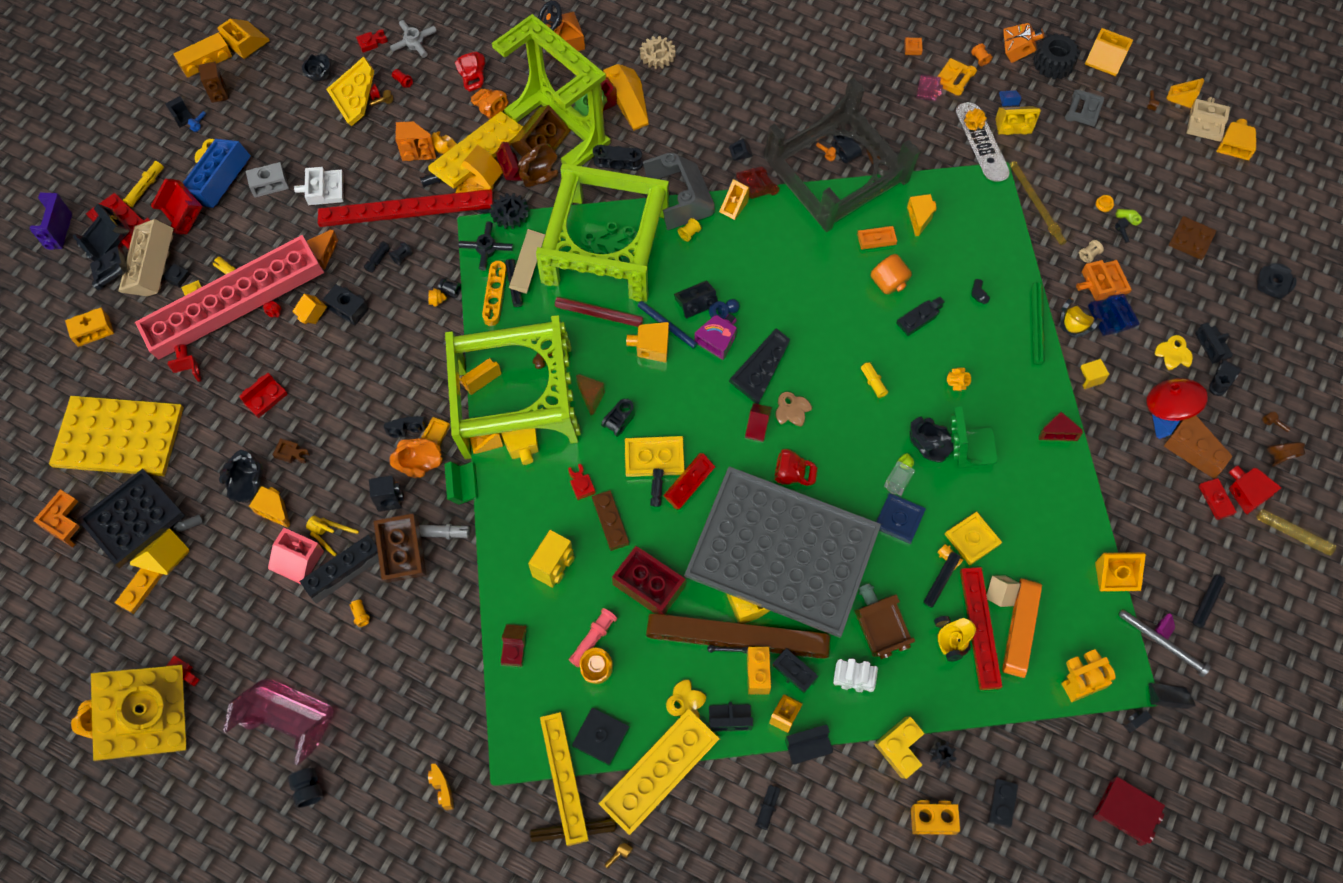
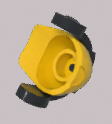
M1070 297L1061 308L1060 327L1069 336L1075 338L1084 336L1089 332L1093 333L1099 327L1102 320L1097 318L1093 323L1094 317L1085 314L1080 307L1070 308L1074 302Z
M940 616L934 620L935 626L942 628L938 634V642L941 651L946 655L947 661L955 662L962 659L971 650L969 642L976 632L974 623L965 618L951 622L948 616Z

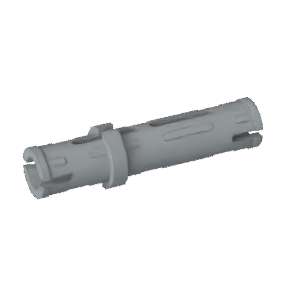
M446 524V526L419 525L421 537L469 538L470 534L469 526H452V524Z

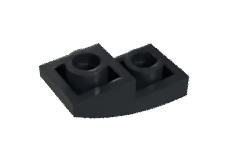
M404 417L385 423L383 428L388 436L399 438L406 437L407 430L414 433L425 431L427 423L424 417Z

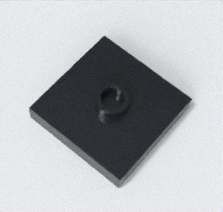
M591 708L572 747L610 766L629 730V726Z

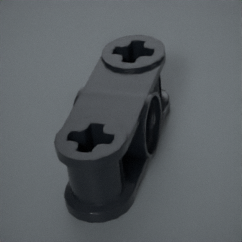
M597 145L593 148V161L596 167L638 171L643 166L641 160L642 151L638 148Z

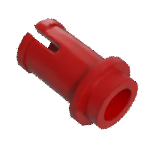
M395 69L392 72L393 79L400 82L402 87L409 88L412 85L413 80L410 75H405L399 69Z

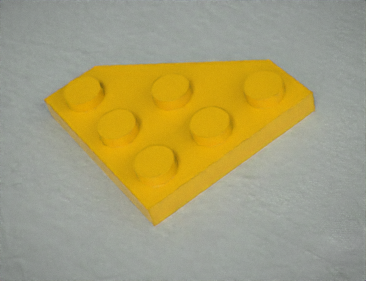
M362 57L326 89L350 126H353L365 114L374 76V69L365 57Z

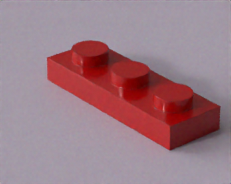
M699 453L663 496L675 509H680L715 466L703 453Z

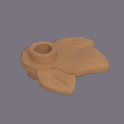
M784 392L778 398L779 407L776 410V418L780 424L789 420L801 427L805 420L804 412L812 410L811 404L803 397H795L790 392ZM785 398L790 399L791 403L787 404Z

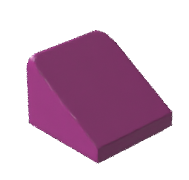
M1170 613L1166 614L1154 630L1167 640L1175 630L1172 615Z

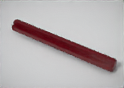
M557 297L555 300V307L636 327L643 324V317L562 297Z

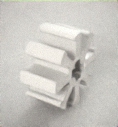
M840 659L836 663L833 684L842 685L841 688L845 690L855 688L856 692H863V690L873 692L876 687L878 667L870 666V663L866 661L859 664L856 663L855 659H848V662Z

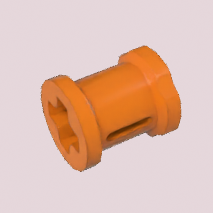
M983 43L976 45L971 51V54L977 58L980 66L987 65L992 60V55L987 53Z

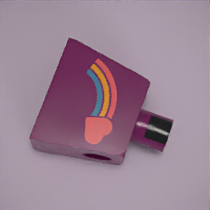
M728 314L725 319L717 315L713 316L695 332V341L699 346L724 360L736 338L737 328L734 324L737 319L731 314Z

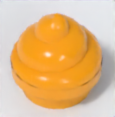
M433 288V290H429V305L437 307L447 299L445 294L441 293L439 289Z

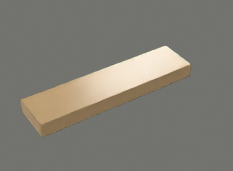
M530 229L527 230L509 286L510 289L527 294L537 262V247L541 248L545 234Z

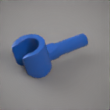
M204 111L197 118L188 120L192 131L197 132L200 130L201 125L199 122L206 115Z

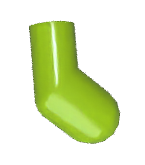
M1117 209L1116 211L1117 218H1126L1132 225L1136 226L1142 222V217L1135 210Z

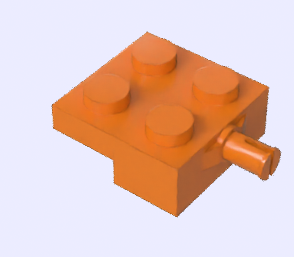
M1100 260L1085 264L1082 274L1086 282L1076 284L1078 291L1089 289L1095 301L1129 294L1132 290L1117 260L1106 263Z

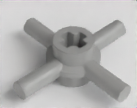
M401 20L399 25L404 31L403 40L390 45L391 51L394 52L408 46L410 50H417L421 57L425 58L427 52L422 47L423 38L437 32L436 28L432 26L419 32L417 28H409L406 22Z

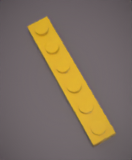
M561 712L540 717L566 845L568 847L587 842L589 840Z

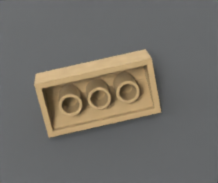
M156 219L134 227L126 259L128 272L122 275L119 292L151 296L160 291V282L165 272L164 266L169 256L168 249L173 239L172 233L174 228Z

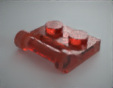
M764 167L736 173V179L750 187V198L766 194L776 195L779 192V187L771 181Z

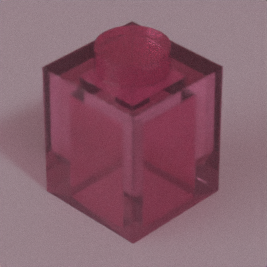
M921 74L916 98L936 101L937 96L942 93L941 77Z

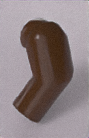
M539 353L533 359L536 369L545 367L544 358Z

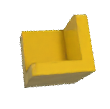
M1101 359L1083 364L1080 367L1086 378L1083 384L1084 389L1103 384L1110 375Z

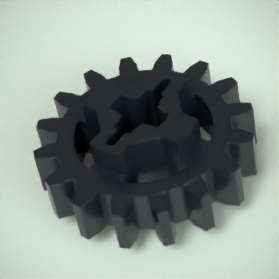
M506 193V197L499 195L500 199H494V204L491 205L490 213L493 222H497L498 227L504 225V229H507L508 226L514 229V225L520 227V222L525 223V218L529 217V206L526 199L522 200L521 195L516 197L515 193L512 196Z

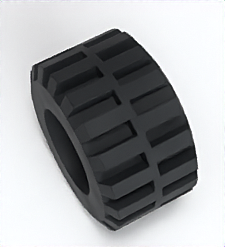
M1054 33L1053 35H1047V37L1039 42L1033 64L1036 66L1035 69L1040 71L1041 75L1044 74L1046 75L1045 77H1052V79H1063V76L1067 77L1073 72L1080 56L1079 45L1070 36Z

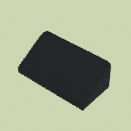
M1149 683L1152 705L1182 709L1196 706L1187 688Z

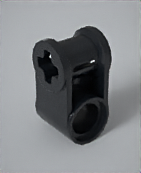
M836 130L834 132L832 147L835 148L836 153L844 163H848L862 155L859 144L851 138L848 132L845 130Z
M1224 359L1209 385V391L1215 396H1223L1235 381L1242 368Z
M629 399L618 401L615 407L604 417L601 426L610 429L616 437L620 436L635 416L633 402ZM625 408L630 409L628 412H622Z

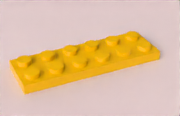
M500 111L428 166L429 171L454 189L474 174L461 165L477 144L495 158V153L500 144L508 142L511 145L510 142L523 126Z
M688 709L602 799L599 805L630 835L713 747L719 738Z

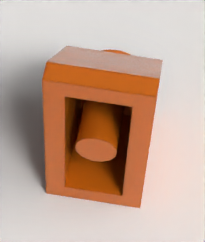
M329 230L307 240L322 269H326L338 242L334 230Z

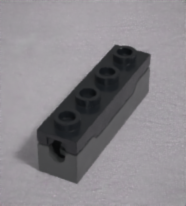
M367 535L299 582L310 598L317 604L379 561L377 546L371 537Z

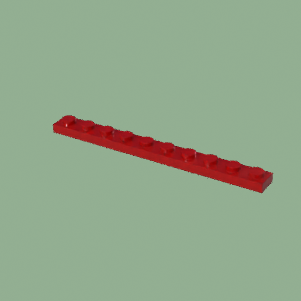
M492 189L319 208L318 225L319 227L487 209L491 208L493 204Z

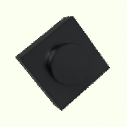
M173 263L163 278L165 281L180 288L190 276L188 270Z
M1147 710L1142 714H1139L1137 711L1127 718L1129 723L1124 727L1131 733L1151 719L1152 716Z

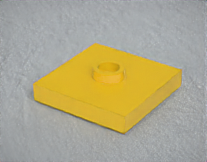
M975 512L945 533V536L969 565H972L1002 544V541L978 512Z

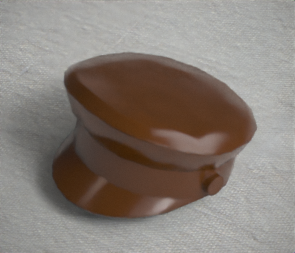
M1292 442L1268 446L1267 451L1275 460L1272 467L1286 460L1305 455V443Z

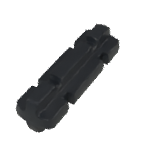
M382 241L378 245L379 248H376L369 258L370 261H367L364 265L366 271L372 273L375 270V265L378 266L385 256L384 253H387L390 249L388 243Z
M659 468L653 469L654 479H652V498L650 501V505L653 507L661 506L660 496H662L664 470Z

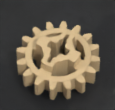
M652 36V40L646 39V43L642 42L640 59L643 60V64L648 63L649 68L653 65L655 69L658 66L663 69L664 65L670 66L669 62H674V57L676 56L675 45H672V41L667 42L666 37L661 39V36H659L658 39H655Z

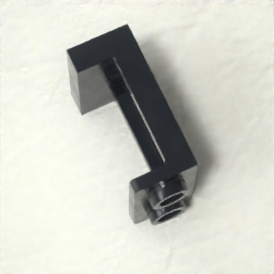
M101 204L95 206L94 210L99 216L84 235L76 233L73 235L77 245L86 252V256L92 261L97 260L118 246L129 232V229L115 212Z

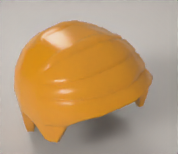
M591 648L585 651L580 658V671L587 682L600 684L609 679L613 671V662L605 650Z

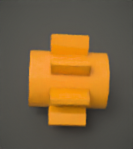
M975 108L973 111L969 110L967 112L964 122H966V126L969 129L976 131L978 127L980 129L983 128L987 117H985V113L982 110Z
M965 368L952 369V372L947 376L948 385L953 386V391L966 390V386H969L971 383V375L969 372H965Z

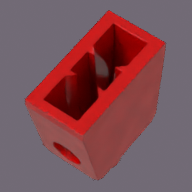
M1237 465L1229 472L1236 480L1229 487V491L1247 515L1281 489L1277 483L1258 468H1253L1248 473H1245Z

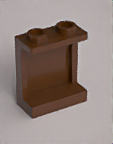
M897 594L854 610L873 657L887 658L892 655L891 651L899 649V651L906 650L911 647V643L915 642L914 637H910L897 603L900 601Z

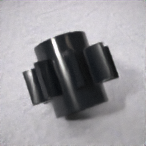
M937 742L935 744L936 749L929 751L933 754L930 762L938 764L937 769H940L943 765L949 769L951 767L949 761L955 762L957 760L953 756L956 749H951L948 746L949 742L942 746ZM941 752H944V753H945V754H944V756L946 757L945 759H942V758H941V757H942V755L940 754Z

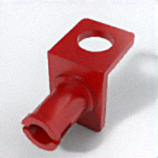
M179 344V350L178 345L174 347L176 359L168 361V366L173 373L192 369V374L200 382L199 365L192 355L188 356L187 346Z

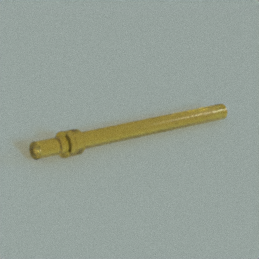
M1013 161L1010 164L1011 168L1047 223L1049 232L1052 236H1055L1060 245H1064L1067 241L1061 233V228L1053 221L1017 162Z

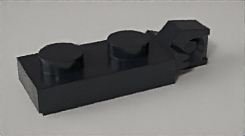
M941 297L932 302L928 300L899 318L896 324L907 336H910L934 320L945 301Z

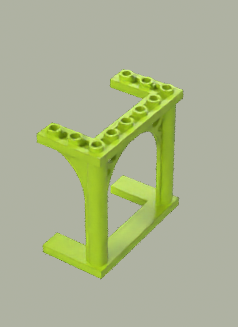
M531 14L492 42L493 49L504 58L523 44H526L529 64L528 82L521 96L506 107L504 112L511 119L518 122L538 106L550 105L569 129L584 140L563 156L561 163L582 166L594 157L593 148L595 146H608L611 143L610 138L605 135L601 92V82L606 79V74L541 20ZM542 47L576 75L575 78L556 92L545 72ZM587 94L589 112L587 116H582L571 105Z
M562 163V179L542 248L537 247L536 251L541 283L547 286H559V268L577 270L582 273H595L599 276H612L617 279H628L629 299L647 302V265L659 217L664 218L663 209L669 208V181ZM582 183L648 194L638 233L627 247L610 254H594L582 250L570 239L566 228L572 202L579 204L583 202ZM564 246L571 247L569 252L559 251ZM622 255L626 256L630 262H621L619 257Z
M559 315L551 316L552 322L455 336L453 331L445 332L451 434L464 459H471L469 437L522 429L543 428L556 430L568 436L570 444L578 443L577 436L581 435L580 426L575 416L574 407H570V402L573 401L572 390L568 388V384H571L570 372L567 373L566 367H569L568 352H571L570 340H568L565 323L560 321ZM545 341H552V345L548 349H541V345ZM520 345L535 350L544 358L549 369V381L543 395L533 405L516 412L462 420L459 375L466 374V362L463 352ZM552 353L553 358H549L548 354ZM553 386H557L555 387L557 392L552 391ZM554 396L558 399V404L550 405L546 402V398ZM543 405L546 409H543V407L538 409V407Z

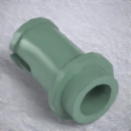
M870 583L859 588V595L863 596L867 605L878 601L873 591L874 586L871 587Z

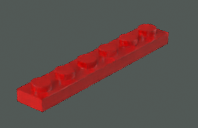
M982 567L964 568L960 570L967 616L976 627L975 635L971 640L980 690L1001 689L1002 681Z

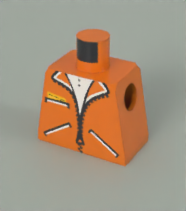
M1030 23L1003 29L1005 53L1011 63L1037 50L1036 41L1045 38L1043 29L1034 31Z

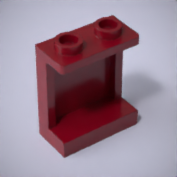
M1115 777L1110 780L1092 817L1099 822L1105 820L1136 839V844L1142 846L1147 843L1150 844L1154 839L1156 832L1153 830L1156 824L1159 825L1164 817L1162 811L1165 805L1121 778Z

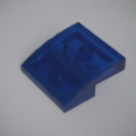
M1124 294L1111 295L1106 300L1093 301L1088 305L1095 321L1097 318L1102 320L1099 329L1103 336L1126 331L1140 324Z

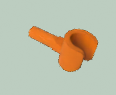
M819 142L816 144L818 148L826 153L825 158L827 160L833 161L835 159L836 150L834 147L827 148Z

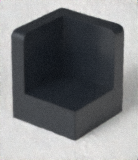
M180 96L165 103L170 115L179 128L188 124V120L193 118Z

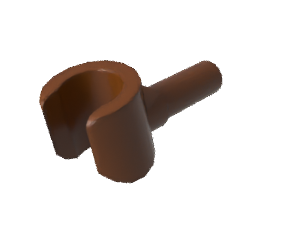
M1151 90L1147 108L1156 111L1160 101L1155 100L1154 90Z
M1270 412L1262 418L1263 422L1267 425L1275 423L1286 432L1290 431V428L1279 420L1276 412Z

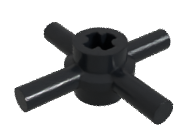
M490 221L486 222L484 234L480 235L476 242L459 241V248L476 249L477 253L481 255L479 269L482 271L486 270L488 257L493 256L496 250L513 251V244L496 243L495 239L491 237L493 223Z

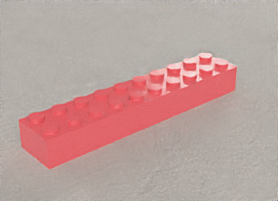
M301 235L139 319L135 323L149 352L159 360L175 352L174 347L176 345L180 349L179 344L188 345L323 274L324 271L308 242Z

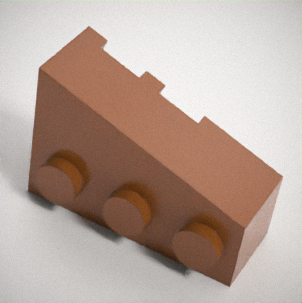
M1197 416L1182 420L1164 445L1165 448L1213 479L1223 471L1232 458L1228 450Z

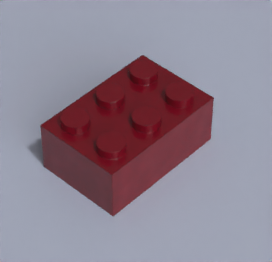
M637 546L634 547L612 576V583L615 587L654 614L665 615L686 587L685 578Z

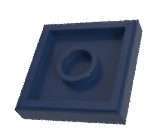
M889 493L877 519V523L881 524L879 531L911 544L926 508Z

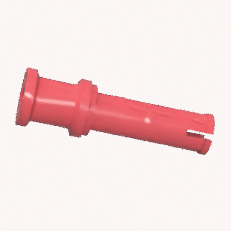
M605 608L601 610L602 613L596 622H592L591 630L568 659L578 668L580 667V658L583 653L593 648L601 636H606L613 621H617V617Z

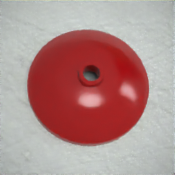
M1186 378L1165 380L1153 387L1147 396L1149 411L1154 416L1169 421H1180L1194 417L1206 407L1208 402L1206 389L1200 383Z

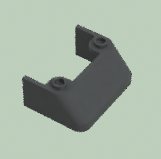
M667 153L643 161L647 178L659 179L681 172L688 190L682 191L678 195V205L663 209L667 230L687 224L690 218L700 220L711 216L715 212L714 202L695 162L675 153Z

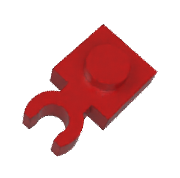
M378 30L375 34L368 32L356 37L363 53L378 48V43L384 44L388 42L383 30Z
M578 464L579 471L577 473H574L571 467L568 468L570 477L573 478L570 484L577 500L596 493L589 475L583 476V467L581 464Z

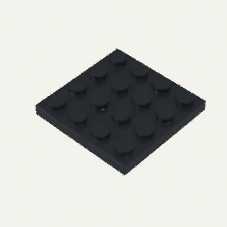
M142 468L77 520L114 565L120 569L185 515Z

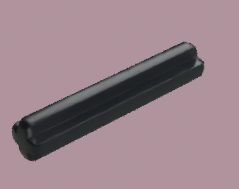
M512 258L505 261L509 286L516 267L515 260ZM510 289L513 306L521 307L523 305L521 292Z
M951 552L924 600V604L928 607H934L961 558L959 554Z
M1219 574L1213 577L1192 621L1193 625L1199 628L1205 626L1226 581L1225 577Z

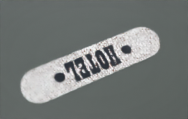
M969 102L960 104L956 109V113L984 175L992 181L1005 180L1010 172L987 121L985 120V125L982 129L978 127L976 131L969 129L966 126V122H964L965 115L969 110L973 111L975 108L980 109V107Z

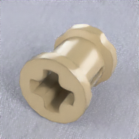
M1097 240L1090 241L1086 248H1082L1079 251L1080 258L1084 262H1092L1097 254L1099 255L1104 251L1103 245Z

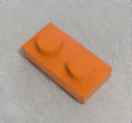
M893 226L860 230L857 234L861 250L891 246L897 243Z

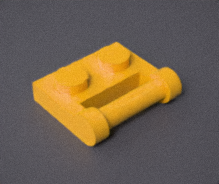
M950 58L935 79L934 85L960 96L969 79L976 74L977 69L974 66H967ZM960 74H965L959 84L954 85Z

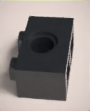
M337 284L322 299L323 303L327 306V310L355 326L369 310L366 300L361 295L356 296L347 287H341Z
M393 475L369 479L370 498L378 512L402 508L401 501H404L403 490H400V484L395 481Z

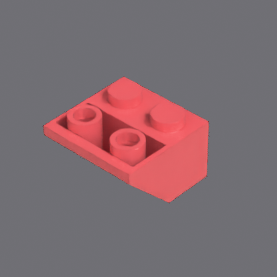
M283 528L273 544L268 569L301 584L299 581L312 572L324 550L319 543Z

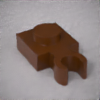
M281 438L272 454L274 458L292 463L294 459H297L303 464L306 463V460L301 458V456L304 454L310 456L308 450L299 449L300 446L297 443Z

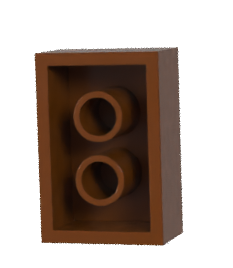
M408 514L373 521L382 581L390 583L427 576L418 517L415 514Z

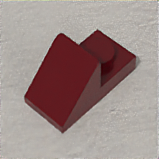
M506 624L502 635L501 665L522 667L527 626Z

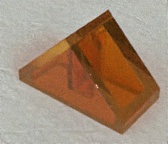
M580 374L576 375L577 385L590 415H593L605 393L604 383Z

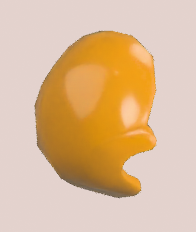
M440 131L434 132L431 135L434 149L440 154H445L457 145L450 136L445 135L441 137Z

